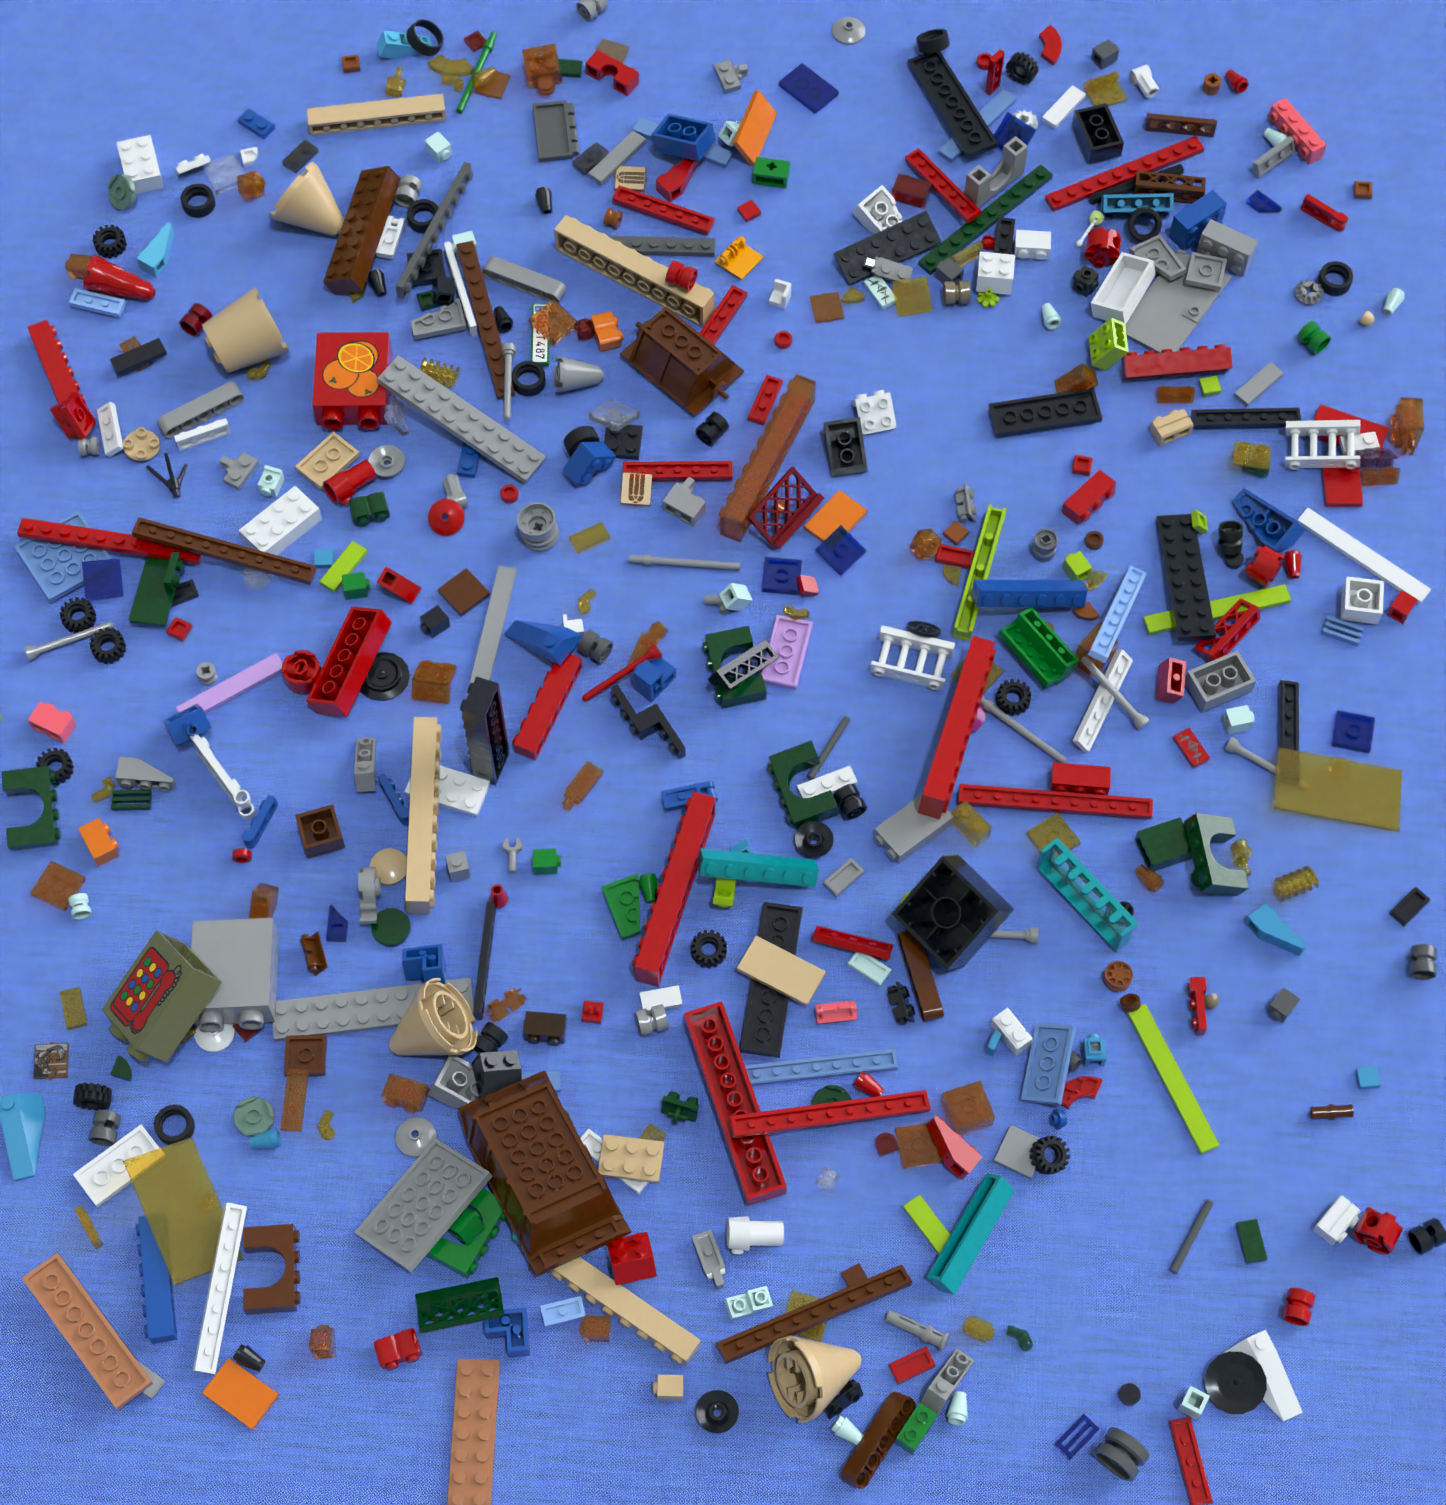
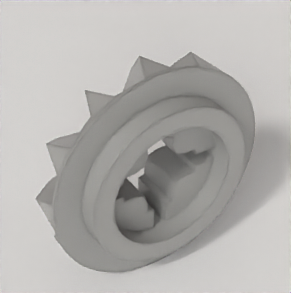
M1307 279L1306 281H1300L1296 285L1295 296L1304 304H1316L1322 299L1324 290L1321 288V284H1317L1315 280L1312 282ZM1311 288L1312 292L1307 295V290Z

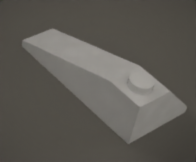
M449 1055L434 1079L427 1095L457 1109L479 1099L474 1071L472 1070L473 1067L456 1055Z

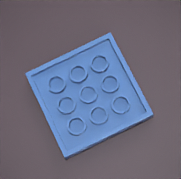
M80 510L56 522L91 528ZM29 538L14 545L15 550L50 603L116 567L106 550Z

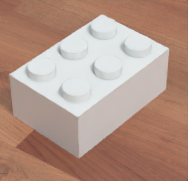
M151 135L116 142L124 175H127L133 181L136 194L164 188Z

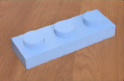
M75 288L69 305L70 307L120 318L126 302L124 299Z

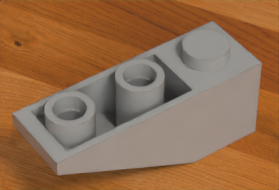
M376 737L356 739L354 776L357 792L376 791Z
M119 757L115 776L119 786L127 789L132 787H139L143 790L159 789L165 792L176 790L177 786L173 778L139 758Z
M956 1349L931 1383L920 1403L939 1415L973 1364L974 1359Z

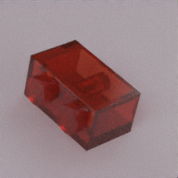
M898 174L892 189V197L897 202L925 209L931 193L932 183L913 178L909 175Z

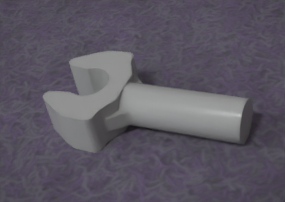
M517 837L516 845L510 847L509 839L506 838L503 842V851L509 854L508 872L513 874L516 873V854L522 851V843Z

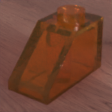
M1080 364L1054 380L1057 393L1095 388L1099 385L1096 371L1084 364Z
M260 883L252 891L249 919L272 918L277 905L279 887Z
M319 1325L317 1329H311L309 1350L314 1359L336 1357V1340L333 1327Z

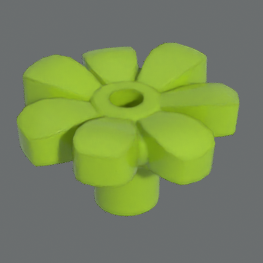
M987 289L986 292H978L977 303L982 304V307L987 308L988 305L995 307L996 303H999L1000 297L997 296V293H993L991 289Z

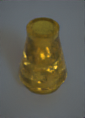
M492 66L478 71L472 76V82L475 87L484 88L497 75V72Z

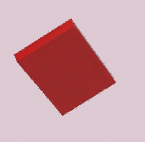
M1359 467L1354 469L1321 468L1325 507H1362L1363 497Z

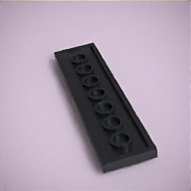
M940 51L922 54L908 60V66L967 159L998 147V141Z
M1191 514L1156 516L1177 641L1215 639L1216 631L1197 532L1192 527Z
M764 902L758 937L796 956L803 907ZM752 978L740 1052L780 1058L789 997Z

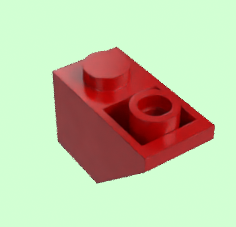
M386 566L376 582L412 604L422 589Z

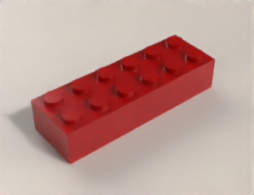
M351 606L306 699V702L316 713L342 717L348 716L392 623L381 609Z

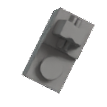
M688 477L683 484L676 482L664 498L663 511L694 527L706 511V502L701 497L693 495L694 491L692 489L695 486V480Z

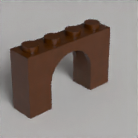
M294 1224L243 1227V1248L246 1253L274 1252L285 1260L284 1274L277 1283L269 1287L243 1289V1310L246 1315L297 1311V1304L301 1303L300 1291H297V1284H300V1271H297V1263H300V1251H296V1243H300L299 1230H296Z

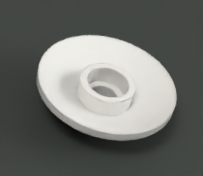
M223 1024V1029L214 1033L201 1030L198 1027L199 1025L195 1027L194 1037L196 1043L200 1048L208 1052L222 1051L234 1039L235 1028L233 1024Z

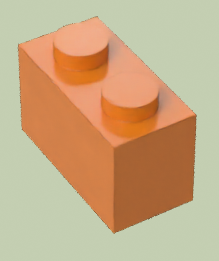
M97 818L78 828L98 867L119 857L116 850L119 846L115 838L110 839L108 834L111 831L106 822L102 824L100 818Z

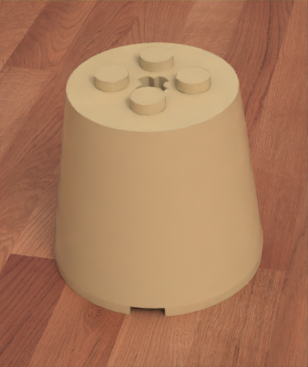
M256 287L250 289L202 324L207 335L205 340L208 346L214 348V357L218 364H223L228 373L290 352L286 343H281L283 340L282 335L262 299L258 300L260 294Z

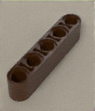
M908 930L898 932L900 948L923 1021L927 1022L943 1018V1007L924 946Z
M892 1392L888 1396L841 1472L843 1482L858 1489H863L868 1485L895 1442L896 1437L915 1409L913 1398L899 1392Z

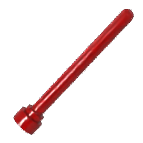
M655 643L648 647L649 649L646 651V654L585 693L582 699L584 701L590 700L634 671V668L639 663L642 664L645 660L649 661L650 659L657 660L663 656Z

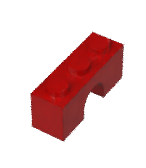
M596 50L585 63L586 74L598 81H601L608 75L614 76V89L627 97L639 84V72L599 50Z

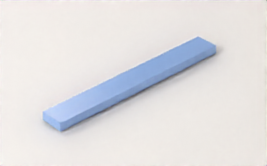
M1129 566L1088 653L1089 656L1106 663L1147 573Z

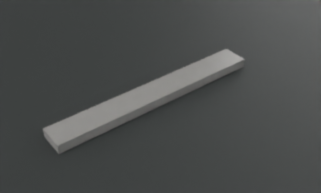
M498 566L470 683H474L476 676L491 681L517 568Z

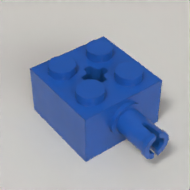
M195 704L163 720L172 740L177 745L181 744V746L192 741L190 736L198 734L202 737L208 734L209 729L212 728L203 708L199 704Z

